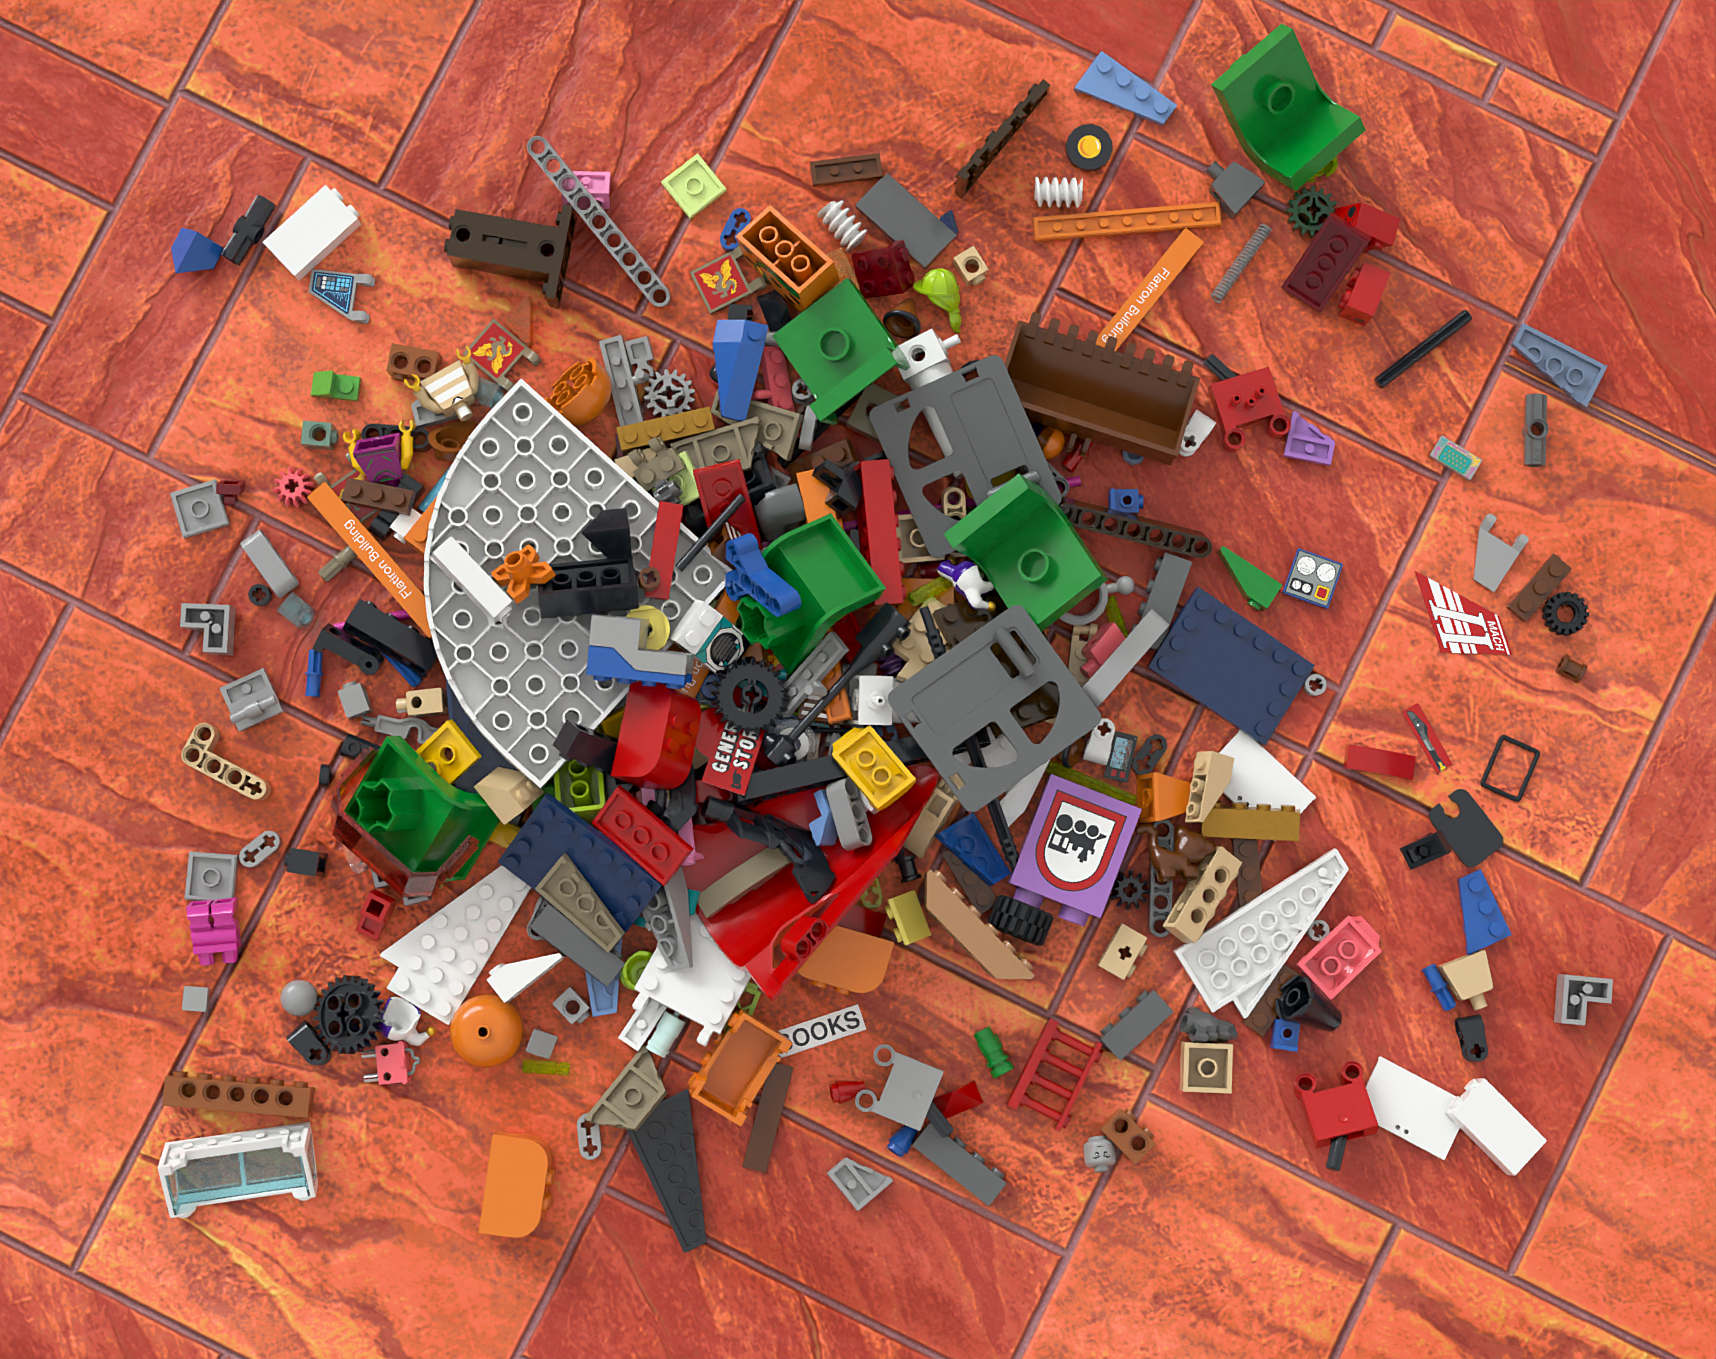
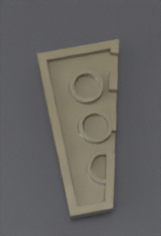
M717 390L711 413L730 425L738 423L739 421L721 417ZM750 400L746 420L757 416L759 418L760 424L756 441L779 454L785 460L790 461L803 415Z
M565 852L535 890L609 953L625 932Z

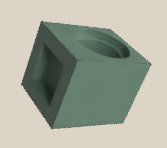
M303 421L302 446L311 449L334 450V444L338 443L339 432L332 423ZM321 430L326 431V437L322 441H316L315 436L317 432Z

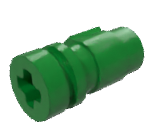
M990 1026L973 1035L983 1057L988 1062L987 1068L992 1070L990 1073L993 1079L1014 1069L1012 1062L1007 1060L1009 1058L1008 1054L1005 1055L1002 1050L1003 1046L997 1034L993 1033Z

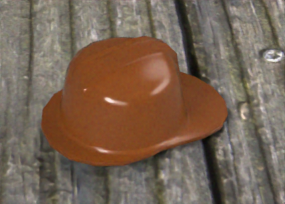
M459 420L431 431L428 435V442L434 448L436 459L455 460L468 437L479 424L470 420L464 422Z

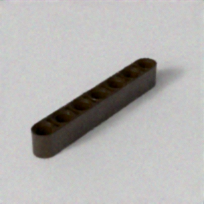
M1062 497L1059 504L1060 508L1064 506L1070 507L1069 512L1065 515L1074 527L1197 558L1207 557L1212 551L1210 540L1204 533L1197 530L1067 497ZM1092 512V517L1089 520H1081L1084 513ZM1108 518H1115L1111 526L1104 525ZM1136 523L1137 528L1132 532H1128V526ZM1152 530H1160L1156 537H1149ZM1182 535L1181 541L1172 543L1173 537ZM1203 540L1204 545L1199 549H1195V544Z

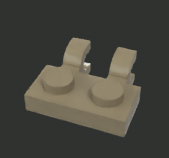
M661 436L658 438L654 437L648 441L652 450L658 455L651 461H647L641 449H635L628 454L632 462L638 467L637 470L633 471V474L640 486L647 492L655 488L654 485L663 478L668 480L686 468L675 447L667 449Z

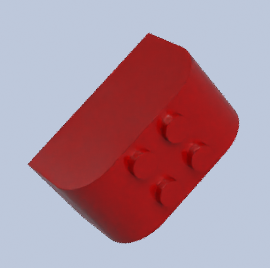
M636 681V683H632L629 686L611 776L644 789L671 790L677 788L686 780L691 769L701 721V707L695 698L676 689L666 688V685L657 682L656 686L641 685L642 682Z

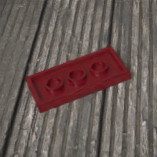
M1331 212L1281 288L1321 313L1371 240V237Z

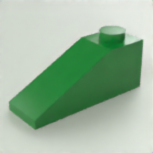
M1222 546L1217 553L1243 598L1248 601L1247 605L1256 611L1260 609L1265 611L1277 595L1282 584L1228 548Z

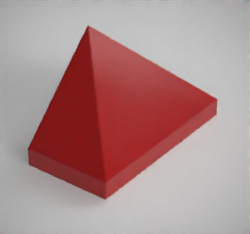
M975 1081L938 1095L932 1100L946 1119L983 1104Z

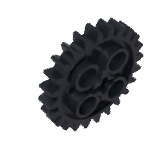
M344 975L343 978L336 977L335 982H328L329 989L321 990L324 997L317 998V1001L321 1004L320 1007H314V1010L319 1012V1015L313 1017V1020L319 1021V1024L314 1028L322 1031L318 1038L325 1039L323 1045L331 1046V1051H338L339 1054L364 1052V1047H371L370 1040H378L375 1032H382L378 1025L385 1022L383 1018H380V1014L386 1012V1010L380 1009V1005L384 1003V1000L377 999L381 992L374 991L375 984L368 983L366 978L354 975Z

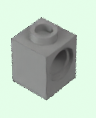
M352 681L342 685L343 689L337 691L348 719L352 720L374 712L363 684H357L356 681Z
M572 986L552 1003L571 1024L576 1022L581 1024L590 1016L588 1010L591 1006ZM571 1000L577 1001L580 1005V1010L577 1014H572L567 1009V1005Z

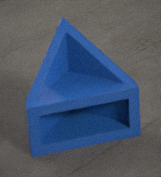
M181 228L171 247L175 273L215 269L224 248L199 232Z

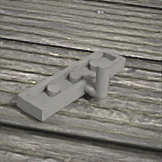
M622 335L599 341L605 368L612 383V396L620 426L645 421L636 385L647 382L650 378L649 374L641 369H637L633 376L625 340Z
M829 632L782 686V688L790 689L789 692L783 694V696L790 698L789 702L782 703V705L788 708L786 712L780 711L783 717L789 718L808 695L819 697L827 695V689L821 681L849 650L835 632Z

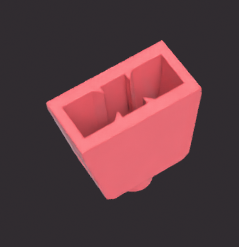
M1115 622L1104 623L1082 649V654L1087 662L1080 667V671L1088 679L1097 672L1125 640V636Z

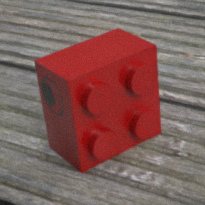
M1363 202L1335 208L1334 214L1371 237V240L1363 250L1364 253H1368L1369 250H1382L1384 247L1393 246L1400 221L1399 218Z
M1365 262L1360 268L1356 267L1346 284L1350 288L1346 290L1339 301L1338 308L1341 310L1338 316L1365 326L1375 314L1391 273Z

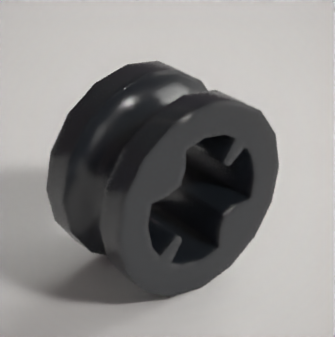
M256 584L250 588L248 596L253 604L266 606L272 599V592L265 585ZM259 589L266 593L265 599L262 597V601L254 597L255 592L259 593Z

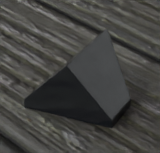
M626 508L602 510L581 532L607 558L632 556L630 526Z

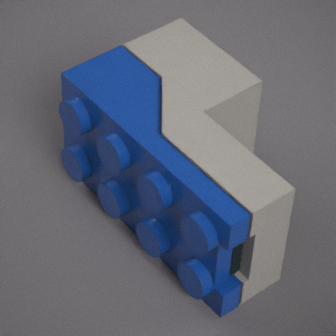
M603 614L592 615L586 675H593V680L608 681L612 680L613 677L617 678L618 683L632 684L636 683L637 680H641V685L656 686L657 682L666 683V688L681 689L685 688L686 683H692L693 674L691 673H693L695 654L646 649L649 619Z

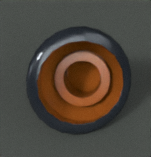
M905 299L884 315L883 325L889 333L900 338H912L920 333L921 323L918 319L913 299Z
M1085 735L1056 755L1065 768H1073L1080 761L1086 744Z

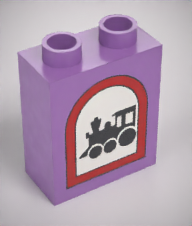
M1053 774L1049 775L1019 850L1017 865L1014 872L1012 873L1011 871L1007 884L1017 887L1013 898L1039 909L1044 898L1061 904L1058 917L1085 927L1089 916L1101 918L1142 809Z

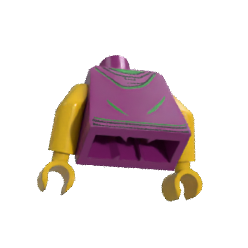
M404 420L399 423V429L403 432V436L400 433L360 440V430H352L353 439L349 431L345 432L343 439L346 443H350L348 449L352 466L372 483L385 482L387 486L398 487L400 484L399 479L403 477L405 470L409 468L413 456V437L411 432L416 428L414 420H410L409 430L404 427Z

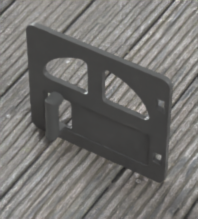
M997 355L986 357L878 405L870 411L871 423L886 457L889 459L890 466L894 468V475L927 550L933 557H942L955 551L944 533L958 523L959 520L948 517L936 509L923 495L922 489L926 484L956 471L963 473L977 506H979L1006 484L1003 483L993 487L991 484L992 478L1026 465L1029 472L1022 476L1043 488L1058 505L1061 502L1062 496L1009 373L1002 358ZM977 368L979 377L966 382L962 375ZM908 399L911 407L897 412L894 405ZM931 406L938 415L953 453L921 469H913L910 465L908 453L911 428L918 414L925 407Z
M1019 605L1008 608L894 688L888 695V703L963 808L971 813L977 812L1091 731L1101 721V714L1025 609ZM1011 631L1017 633L1036 660L1034 665L1011 636ZM994 643L1000 644L1019 670V675L1016 678L1012 679L990 650L991 645ZM1052 682L1056 684L1059 693L1057 717L1046 738L1040 744H1034L1014 719L1010 709L1044 684ZM910 712H913L920 722L915 728L905 716ZM994 722L1018 754L1017 760L1010 764L992 768H980L961 763L953 757L952 752L955 747L989 723ZM956 773L965 784L960 790H958L950 778Z

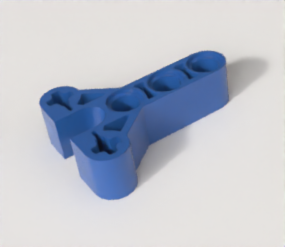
M748 533L727 542L726 559L736 567L735 570L729 571L725 575L726 592L732 601H737L750 595L776 617L801 607V598L798 592L768 568L759 550L757 539L753 534Z

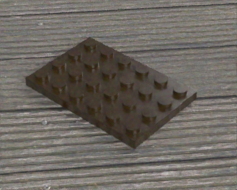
M996 589L981 595L983 601L987 603L992 601L996 604V609L992 612H989L987 609H972L967 600L933 612L932 615L949 649L1008 609ZM1011 631V636L1034 665L1036 660L1017 633ZM994 643L991 645L990 650L1012 679L1016 678L1019 675V670L1000 644ZM1052 682L1044 684L1010 709V713L1022 729L1057 717L1059 693L1056 684ZM991 722L988 724L995 739L1005 736L996 723Z

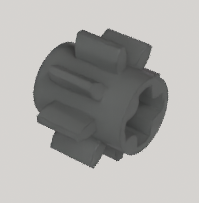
M663 478L654 485L657 491L653 493V496L658 502L663 501L675 504L682 502L679 496L683 494V491L674 479L668 481Z

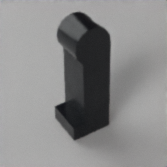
M404 473L398 485V488L413 490L416 493L413 506L426 490L406 473ZM381 510L372 521L369 531L382 541H385L393 533L394 530L390 526L399 514Z
M330 623L322 628L312 648L319 653L327 649L359 666L360 670L367 675L375 674L384 663V657L379 651Z

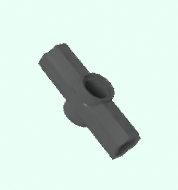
M1534 393L1525 395V418L1522 429V436L1524 438L1523 466L1544 467L1546 465V435L1549 427L1546 422L1547 395ZM1531 425L1539 428V436L1532 434Z

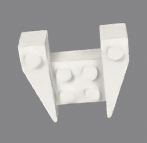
M987 727L991 745L981 748L987 768L999 767L1016 761L1018 754L1007 738L1004 736L995 739L990 727ZM968 752L953 755L961 763L966 765L971 763ZM1050 760L1004 792L1006 796L1000 801V805L1008 827L1025 811Z

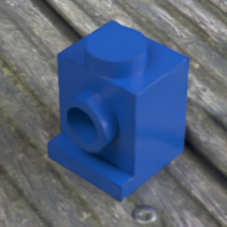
M1110 489L1108 492V508L1138 515L1139 509H1143V495L1138 494V489ZM1129 497L1131 504L1125 505L1123 498Z
M1282 1018L1274 1019L1270 1048L1297 1052L1300 1024L1288 1022ZM1286 1028L1291 1031V1035L1288 1038L1283 1036V1031Z

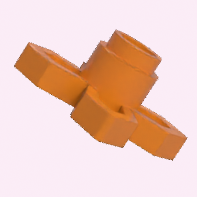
M531 545L525 546L520 551L509 553L504 560L505 564L500 565L491 572V575L501 587L508 586L506 591L516 604H519L529 596L531 583L545 584L556 575L546 561L538 562L540 557Z

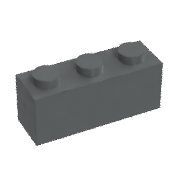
M1144 990L1136 997L1137 1003L1132 1008L1127 1006L1118 1014L1120 1019L1114 1024L1109 1022L1100 1031L1102 1035L1099 1039L1120 1061L1174 1012L1154 990L1149 992Z

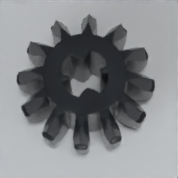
M1128 870L1127 878L1124 872L1120 871L1119 877L1121 881L1117 878L1115 879L1114 883L1117 886H1113L1111 891H1116V894L1110 896V899L1115 900L1119 898V901L1116 903L1118 908L1125 902L1126 911L1130 910L1131 902L1135 909H1139L1137 900L1142 903L1147 902L1141 894L1150 893L1148 889L1142 890V886L1147 885L1148 881L1139 882L1142 877L1141 873H1138L1133 878V870ZM1128 883L1132 884L1131 888H1135V892L1131 893L1130 897H1127V893L1123 892V888L1128 887Z

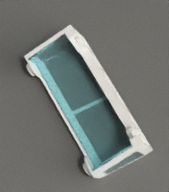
M310 1122L166 1142L158 1165V1172L170 1218L189 1217L196 1210L197 1206L292 1193L294 1198L305 1201L316 1197L318 1189Z

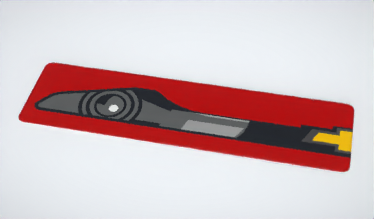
M1416 703L1402 711L1435 772L1438 773L1451 766L1450 758L1420 705Z

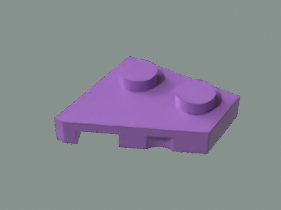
M1293 411L1290 418L1291 428L1287 433L1283 457L1330 466L1335 441L1329 436L1322 434L1312 423L1309 424L1300 417L1298 412Z

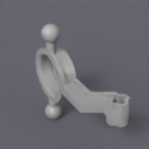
M1064 506L1061 509L1064 514H1067L1070 507ZM1123 576L1116 583L1107 585L1103 583L1098 587L1099 600L1091 612L1083 615H1073L1066 612L1060 619L1072 625H1085L1096 620L1104 612L1108 602V594L1115 592L1123 595L1130 594L1135 588L1133 579Z

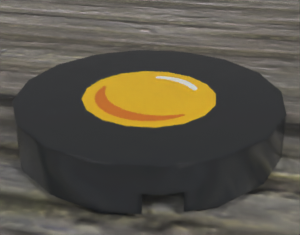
M1093 124L1081 125L1075 128L1069 135L1065 146L1066 156L1070 163L1085 172L1096 171L1104 167L1110 159L1113 150L1112 140L1108 132L1100 126Z

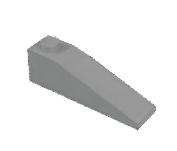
M680 867L669 883L659 888L641 912L647 922L645 924L647 930H652L658 941L657 947L671 971L693 967L688 889L682 867Z

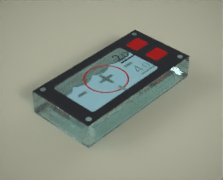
M1115 731L1103 778L1123 783L1128 782L1138 736Z

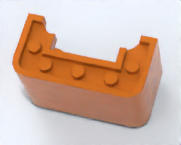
M739 1008L738 1011L733 1010L727 1021L728 1026L725 1031H722L720 1035L717 1034L713 1041L716 1044L711 1052L707 1051L700 1062L703 1066L698 1073L694 1072L687 1084L689 1085L691 1097L741 1127L747 1118L745 1114L748 1108L746 1106L751 1108L753 1099L776 1062L781 1060L779 1053L783 1054L785 1052L787 1054L793 1042L787 1036Z

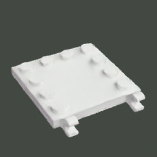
M695 912L694 916L690 917L693 967L671 971L657 947L634 988L640 994L635 999L632 1007L642 1013L649 998L704 1026L697 1038V1043L706 1047L713 1032L719 1035L722 1033L751 976L747 970L745 972L738 970L725 957Z

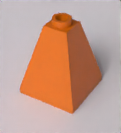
M1161 773L1136 775L1137 807L1142 809L1138 823L1161 821L1185 813L1189 802L1191 783Z

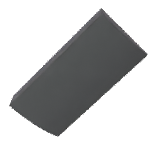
M888 173L855 205L856 209L893 242L904 240L905 247L909 251V257L925 271L957 237L951 229Z

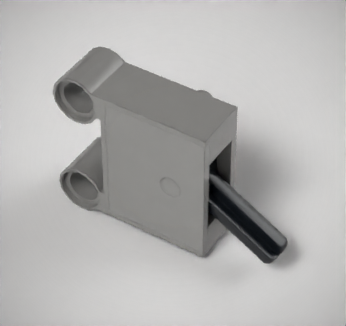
M889 1044L877 1046L873 1055L875 1062L880 1066H889L892 1063L894 1065L880 1100H877V1096L872 1090L863 1089L856 1095L855 1103L857 1108L863 1112L872 1111L918 1131L921 1130L925 1117H927L943 1138L949 1136L954 1131V1128L932 1101L944 1071L896 1052ZM882 1048L889 1049L892 1054L891 1059L887 1062H882L878 1059L877 1053ZM863 1094L871 1095L873 1104L869 1107H863L859 1102L860 1096Z

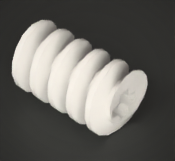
M1035 177L1034 200H1037L1039 207L1046 200L1048 207H1051L1053 201H1056L1057 207H1060L1062 201H1065L1067 208H1070L1072 201H1074L1076 208H1079L1082 201L1083 178L1078 185L1076 178H1072L1070 184H1068L1066 178H1063L1061 184H1059L1057 177H1054L1051 184H1049L1048 178L1044 177L1042 184H1040L1038 177Z
M843 200L839 202L832 201L819 211L817 217L823 218V224L829 225V232H835L834 238L836 240L842 239L840 245L842 247L848 246L846 252H850L863 241L867 229L859 231L858 229L862 223H852L856 216H846L850 209L849 207L841 209L844 203Z

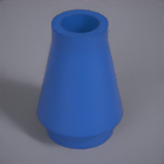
M903 1125L888 1139L889 1143L886 1147L892 1153L902 1158L904 1154H908L918 1130Z

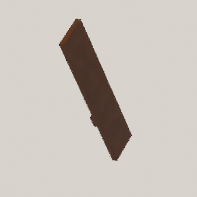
M776 1063L765 1080L742 1167L766 1173L794 1067Z

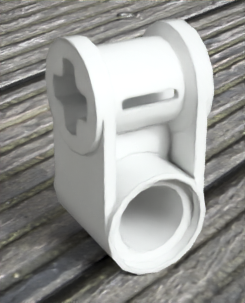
M1196 410L1187 423L1179 454L1186 457L1191 456L1203 440L1206 439L1217 422ZM1190 440V446L1188 448L1185 447L1186 441Z
M1102 718L1100 723L1091 730L1083 760L1107 765L1115 733V726L1111 720ZM1106 723V728L1110 729V731L1102 736L1100 735L1101 731L1097 730V727Z

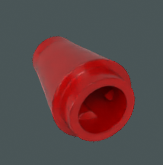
M835 1080V1083L829 1085L832 1102H838L839 1104L855 1099L859 1091L866 1089L864 1080Z

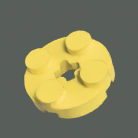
M642 605L637 609H632L626 615V617L649 619V627L653 628V632H649L646 649L660 650L666 645L670 636V625L667 617L660 610L653 606Z

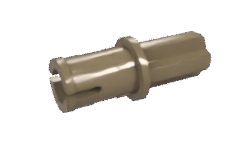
M349 545L337 555L333 554L334 558L318 571L319 575L326 582L331 580L343 568L347 569L346 565L357 556Z

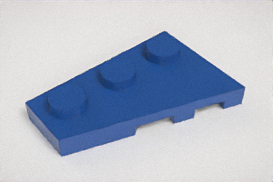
M974 813L969 814L935 835L941 843L989 887L1011 874Z
M1476 870L1457 879L1464 922L1463 931L1466 939V955L1511 936L1512 934L1482 870Z

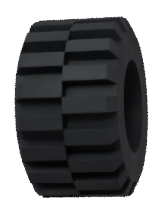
M998 895L987 923H990L996 930L1036 946H1042L1054 918L1051 914L1009 896Z

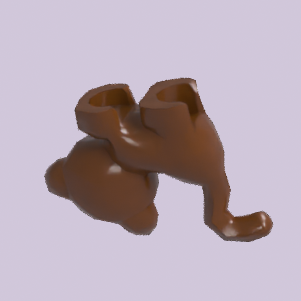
M1140 824L1135 827L1137 835L1144 833L1150 835L1148 843L1150 860L1156 871L1158 882H1171L1177 878V873L1181 881L1196 880L1199 876L1198 869L1191 864L1202 862L1206 856L1211 855L1216 849L1214 842L1205 839L1198 832L1190 831L1184 825H1178L1175 829L1176 839L1173 844L1175 852L1158 846V831L1151 824Z

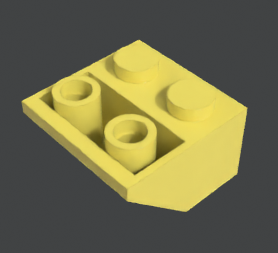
M915 890L887 900L889 905L884 907L889 920H895L897 928H894L893 931L898 943L903 942L904 945H908L931 936Z

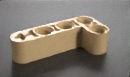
M207 723L198 724L182 750L181 757L183 762L255 800L266 799L271 792L270 784L259 776L213 753L212 751L220 737L219 730ZM209 728L211 730V737L204 741L201 736L202 731ZM197 749L200 753L199 759L192 762L190 753ZM218 760L221 768L217 773H213L211 764ZM239 771L242 779L240 783L234 784L232 782V775ZM249 783L258 786L260 785L262 792L256 793L255 789L248 787L247 785Z

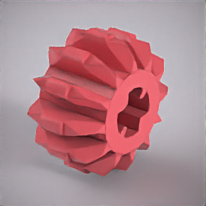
M289 467L288 475L281 471L279 474L283 477L282 480L274 479V482L280 485L273 489L274 493L279 494L277 500L279 502L285 500V506L290 507L293 503L296 508H299L300 500L307 504L308 500L305 496L312 493L308 489L315 486L313 482L309 481L311 475L309 473L303 475V469L298 468L295 472L292 467ZM293 483L299 486L295 488V492L289 489L293 487Z

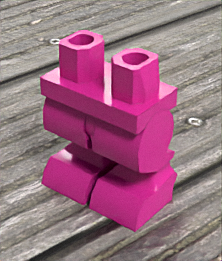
M237 897L215 899L214 902L213 900L192 901L186 907L187 919L190 921L189 929H191L193 955L198 954L201 966L214 964L215 952H222L223 963H234L238 960V948L241 946L239 921L233 916L237 909ZM210 914L213 917L214 922L210 920Z

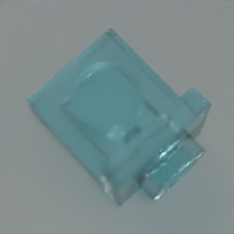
M479 377L478 392L474 395L475 402L493 409L504 396L501 384L492 383Z
M291 592L277 611L301 629L303 626L307 627L314 619L313 613L316 610Z

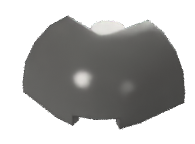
M797 484L766 492V497L757 505H754L753 511L759 534L768 541L773 542L785 533L806 524V515Z

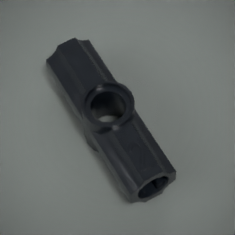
M257 194L245 216L242 215L236 221L233 235L221 255L240 266L252 245H256L262 238L265 230L264 226L275 210L276 205Z

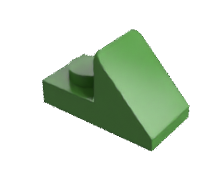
M334 371L314 372L311 396L358 402L361 378L339 375Z

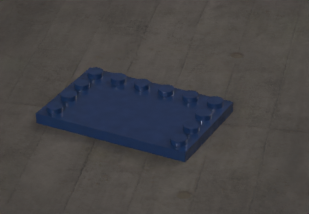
M1196 587L1146 668L1261 745H1266L1315 665L1201 588Z
M549 793L543 797L498 861L499 864L535 890L555 863L566 852L625 933L662 886L660 882L627 855L618 845Z

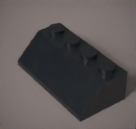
M762 451L754 455L751 470L744 472L753 508L754 505H757L766 497V492L780 488L764 452ZM699 498L683 507L687 524L698 538L708 529Z
M632 556L549 564L556 575L545 584H537L541 619L618 610L626 611L639 608L638 586Z

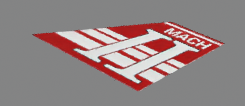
M1415 571L1441 653L1512 655L1500 616Z

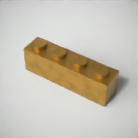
M710 406L616 427L623 456L628 455L635 449L645 450L651 448L648 441L654 437L658 438L661 436L665 446H670L671 443L715 430Z
M1217 801L1202 822V835L1204 837L1299 841L1300 809H1295V805H1281V809L1271 808V804L1263 803L1256 804V807H1247V803L1234 802L1232 806H1222L1223 802Z

